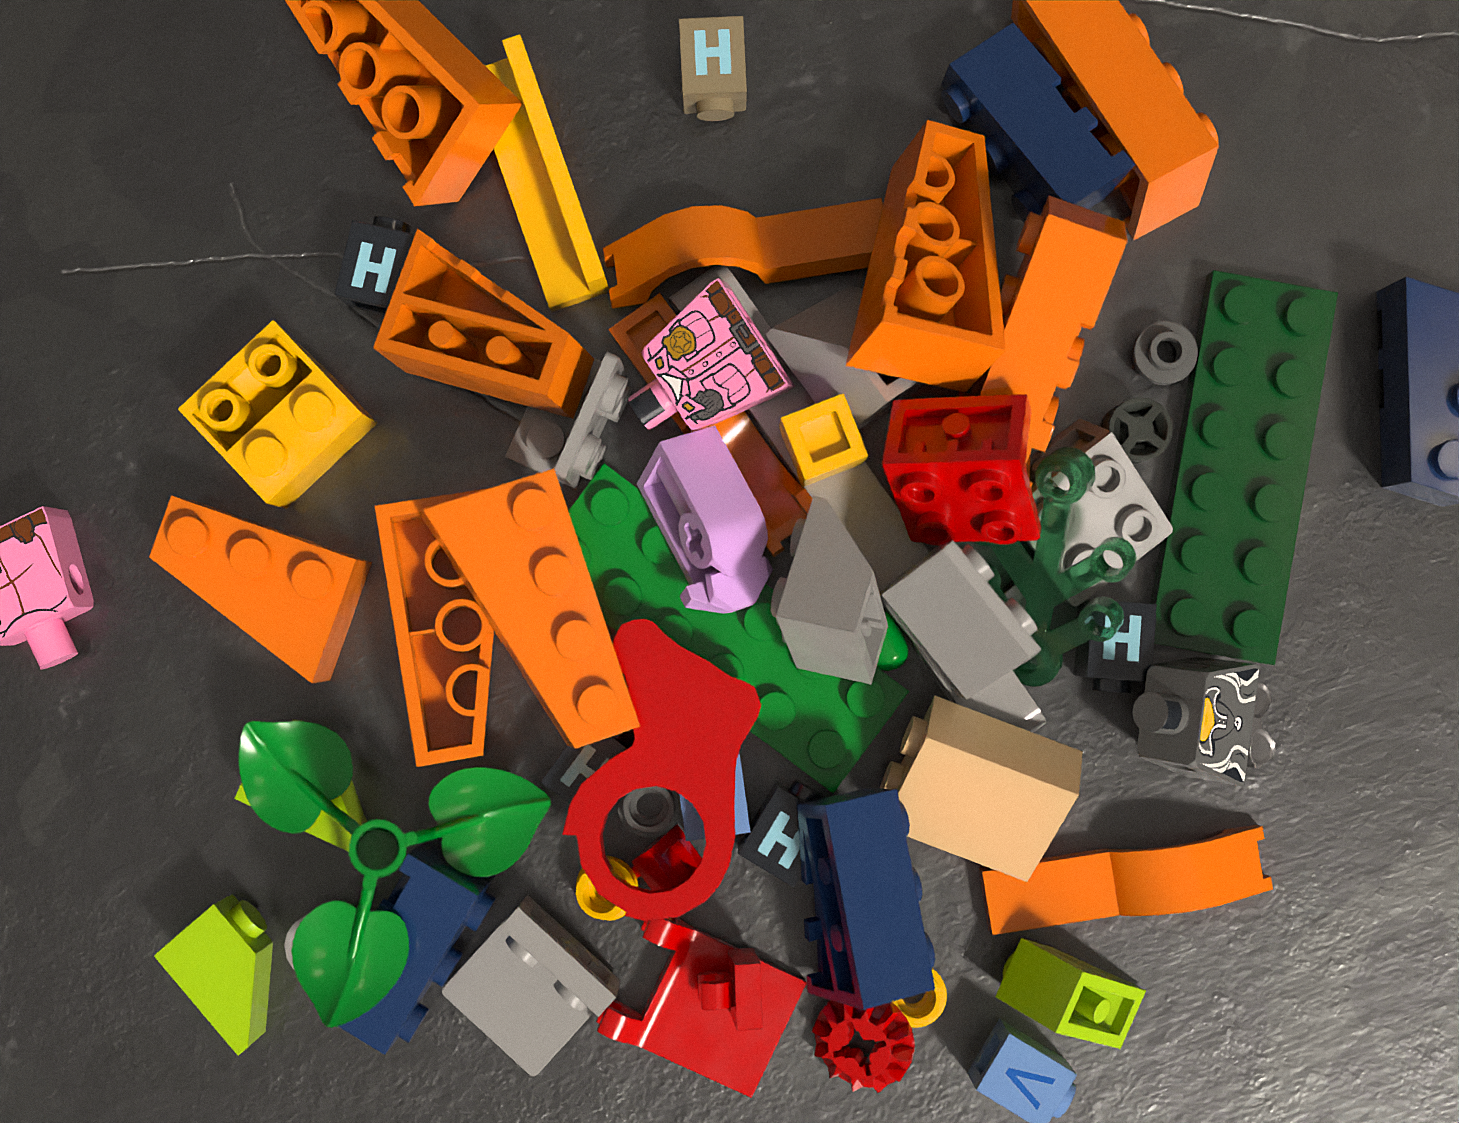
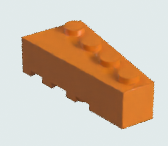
M285 0L318 54H327L341 78L338 86L350 105H359L376 131L372 140L384 159L394 160L407 181L403 189L413 205L424 206L459 202L523 103L419 0Z
M1012 0L1011 19L1061 77V84L1064 88L1062 98L1070 109L1076 113L1086 106L1098 120V126L1090 132L1111 157L1124 150L1136 164L1113 189L1115 191L1119 188L1132 211L1131 216L1123 221L1133 241L1199 206L1219 147L1218 135L1208 116L1202 112L1196 113L1184 96L1183 84L1175 68L1168 62L1162 64L1150 47L1148 32L1142 20L1134 13L1128 15L1119 0Z
M927 120L891 169L845 366L966 392L1006 351L985 136Z
M1048 196L1041 215L1029 213L1016 247V251L1025 254L1017 276L1005 274L1000 284L1006 351L973 384L970 393L958 391L956 397L1028 395L1032 412L1025 467L1031 487L1033 484L1032 480H1030L1031 450L1034 448L1045 452L1055 428L1053 422L1059 405V397L1053 395L1056 387L1062 389L1071 387L1080 364L1079 361L1085 339L1078 337L1082 327L1090 330L1094 327L1127 243L1124 221L1052 196Z
M554 468L423 509L422 519L441 545L457 574L471 592L492 629L522 672L521 674L567 746L577 749L640 727Z
M486 489L375 506L416 767L483 756L494 630L421 515L423 509Z

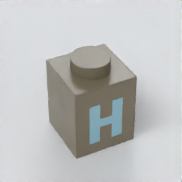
M743 16L679 19L684 114L697 113V118L700 120L722 121L732 118L736 111H746L747 85Z

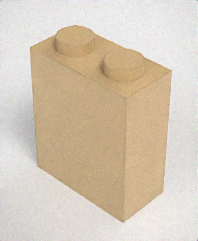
M934 696L923 719L915 716L911 718L900 747V753L904 754L905 757L901 764L893 761L889 763L880 788L897 789L899 800L905 806L909 817L910 830L907 837L1028 882L1079 796L1083 751Z

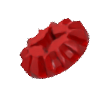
M830 1000L820 1011L812 1029L816 1041L814 1057L823 1059L828 1066L829 1078L838 1076L849 1082L852 1092L861 1087L874 1088L879 1093L887 1085L895 1081L900 1082L913 1060L915 1040L912 1028L902 1011L892 1002L862 1010ZM854 1028L855 1031H859L863 1040L878 1042L870 1052L869 1058L864 1056L860 1048L845 1046L852 1039Z

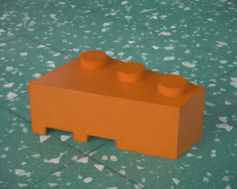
M417 228L373 349L406 373L574 419L594 358L568 332L509 291L499 287L473 266L450 253Z

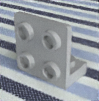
M607 352L603 361L594 358L574 419L527 406L505 457L538 473L554 468L558 481L577 489L582 477L592 480L606 449V445L601 444L600 435L608 419L618 422L632 390V387L627 386L628 378H626L627 374L620 357Z
M1079 418L1049 441L1045 452L1038 450L1030 456V480L1033 482L1031 490L1041 524L1039 540L1026 542L1066 601L1073 606H1079L1172 533V525L1111 431Z
M527 895L442 989V994L530 1076H536L593 1013L599 1017L617 996L621 980Z

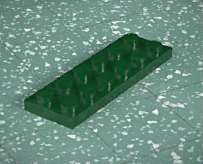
M1213 270L1206 276L1195 340L1198 356L1196 364L1189 375L1165 514L1173 527V531L1160 543L1150 604H1157L1154 645L1275 666L1338 292Z

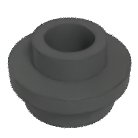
M1160 321L1151 324L1138 335L1133 345L1132 356L1134 365L1142 377L1154 384L1170 385L1190 374L1196 364L1198 350L1196 341L1188 329L1176 322ZM1166 341L1174 346L1176 358L1173 363H1166L1158 357L1157 346L1159 342Z
M658 786L635 789L618 800V814L621 822L631 833L643 838H655L666 834L675 826L681 812L679 793ZM647 793L657 795L662 802V810L655 816L642 814L638 808V800L642 795Z

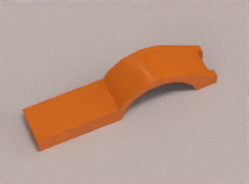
M882 198L758 218L747 211L723 205L691 206L664 214L603 248L606 267L615 266L618 285L609 289L612 309L644 304L647 302L652 290L667 278L697 267L710 265L736 266L757 274L765 284L868 268L883 207Z
M660 293L608 329L613 339L646 384L655 380L656 376L646 363L641 352L676 317V314ZM678 411L670 416L683 434L698 431L691 430ZM744 411L715 424L760 506L768 533V541L765 547L775 557L784 551V547L780 542L792 534L796 521L799 518H807L813 498L779 461Z
M1251 825L1226 829L1221 834L1208 839L1167 847L1123 850L1104 848L1041 858L1028 882L989 867L978 868L988 931L992 935L1119 915L1152 916L1192 912L1221 906L1273 890L1271 877L1262 874L1257 841L1265 839L1263 826Z

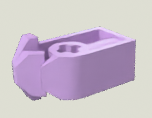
M714 425L659 442L640 476L637 486L689 583V586L680 595L685 608L723 614L754 605L772 572L768 558L766 559L765 556H762L768 541L765 518L716 426Z

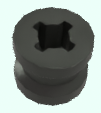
M1136 397L1112 408L1104 415L1099 427L1109 430L1114 434L1132 464L1136 465L1159 456L1167 448L1172 438L1173 424L1169 413L1160 403L1150 398ZM1121 423L1126 426L1127 438L1125 440L1124 427L1120 425Z

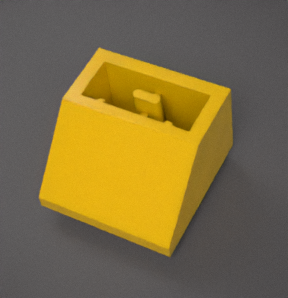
M274 320L178 408L187 420L267 504L286 509L378 423L327 369Z

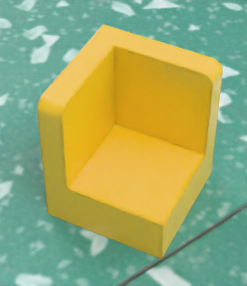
M844 393L780 419L779 430L802 487L861 465L868 457Z

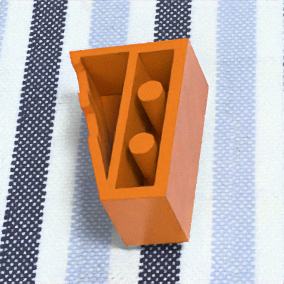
M176 496L170 497L149 558L311 683L331 680L372 562L206 504Z

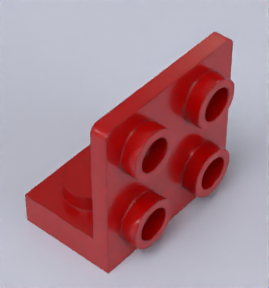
M1027 394L893 400L882 465L908 536L912 542L939 546L951 541H989L1005 545L1015 543L1016 541H1036L1040 539L1041 524L1025 467L1032 412Z

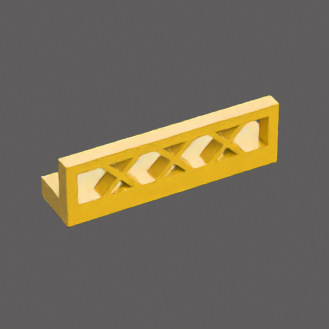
M519 34L502 40L508 58L486 65L523 103L497 142L494 151L551 312L609 293V286L526 49Z

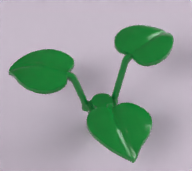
M250 721L245 724L240 739V777L246 797L258 817L267 825L279 831L296 834L308 830L316 822L321 810H323L352 835L348 848L349 857L354 867L364 874L358 908L343 901H331L316 907L303 918L296 929L292 942V964L297 979L312 1001L322 1023L327 1027L340 1026L369 1011L387 995L404 970L409 953V936L404 921L395 913L389 911L370 912L377 879L388 876L399 868L405 858L406 847L442 837L441 849L443 856L455 870L473 877L496 875L507 870L523 855L551 805V800L545 792L518 775L499 769L472 767L449 774L432 789L429 796V809L438 824L437 826L403 834L395 824L386 820H371L360 825L331 801L341 796L348 789L353 775L351 753L346 743L338 734L320 724L306 721Z

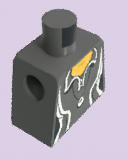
M1204 657L1151 664L1147 671L1144 694L1136 699L1132 710L1133 720L1139 728L1137 743L1139 757L1182 776L1244 786L1260 665Z

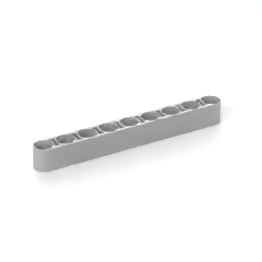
M715 265L668 298L669 302L678 315L717 278L729 284L795 385L788 392L750 408L745 412L783 466L801 485L779 430V423L781 417L816 403L765 334L771 329L736 278L726 266ZM865 461L861 465L803 487L812 498L817 496L828 500L873 569L879 593L929 553L923 543H916L910 540L899 509ZM896 622L902 635L949 701L1030 732H1035L1047 723L1041 710L1013 670L967 700L957 697Z

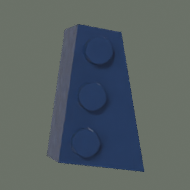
M1013 22L949 64L941 83L944 88L941 92L943 102L951 116L958 123L962 124L966 121L973 133L985 136L988 170L994 176L1001 173L1013 191L1014 195L1011 196V202L1023 223H1025L1030 212L1038 215L1042 214L1048 196L1090 209L1105 199L1136 164L1124 150L1111 157L1090 132L1098 126V120L1086 106L1076 113L1070 109L1056 89V86L1061 84V77Z
M1404 277L1376 292L1377 311H1382L1383 348L1378 350V370H1383L1384 408L1379 409L1381 487L1441 507L1459 504V293Z
M866 788L797 804L802 882L806 885L814 883L815 916L804 919V934L809 942L817 940L818 972L807 975L808 993L865 1010L935 990L932 968L935 964V952L931 939L923 927L919 902L922 899V884L916 869L911 864L906 838L910 830L909 817L905 806L899 800L897 789Z
M436 839L423 842L407 854L399 871L403 872V875L387 900L383 899L376 910L395 913L400 916L406 925L409 936V953L401 976L387 995L373 1008L358 1018L338 1026L384 1055L398 1038L403 1039L407 1043L411 1041L430 1009L420 1003L430 984L434 982L441 987L444 986L463 954L453 946L465 926L476 932L496 900V897L486 892L496 875L473 877L455 870L445 860L441 849V842Z

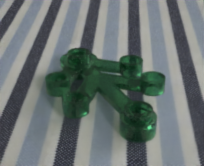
M1074 447L1056 449L1042 460L1037 467L1035 481L1039 492L1044 497V504L1040 521V539L1037 540L1034 561L1020 541L1005 545L989 541L975 542L981 546L991 547L1025 598V611L1038 628L1037 631L1030 635L1042 649L1034 655L1037 665L1027 660L1013 669L1020 682L1031 687L1045 685L1056 677L1063 664V653L1090 639L1097 642L1111 639L1124 622V612L1115 600L1109 597H1097L1088 603L1078 617L1050 629L1054 606L1102 580L1106 582L1122 580L1136 563L1135 549L1127 540L1121 537H1109L1103 540L1090 556L1061 571L1072 505L1092 488L1095 481L1093 462L1087 454ZM1052 471H1059L1068 478L1070 484L1068 490L1061 489L1055 484L1051 476ZM1104 551L1117 553L1122 559L1123 567L1114 568L1107 564L1104 559ZM986 562L994 574V577L987 583L1004 602L1008 601V598L999 587L1001 584L999 572L992 564ZM1092 611H1100L1106 614L1111 626L1102 627L1098 625L1093 619Z

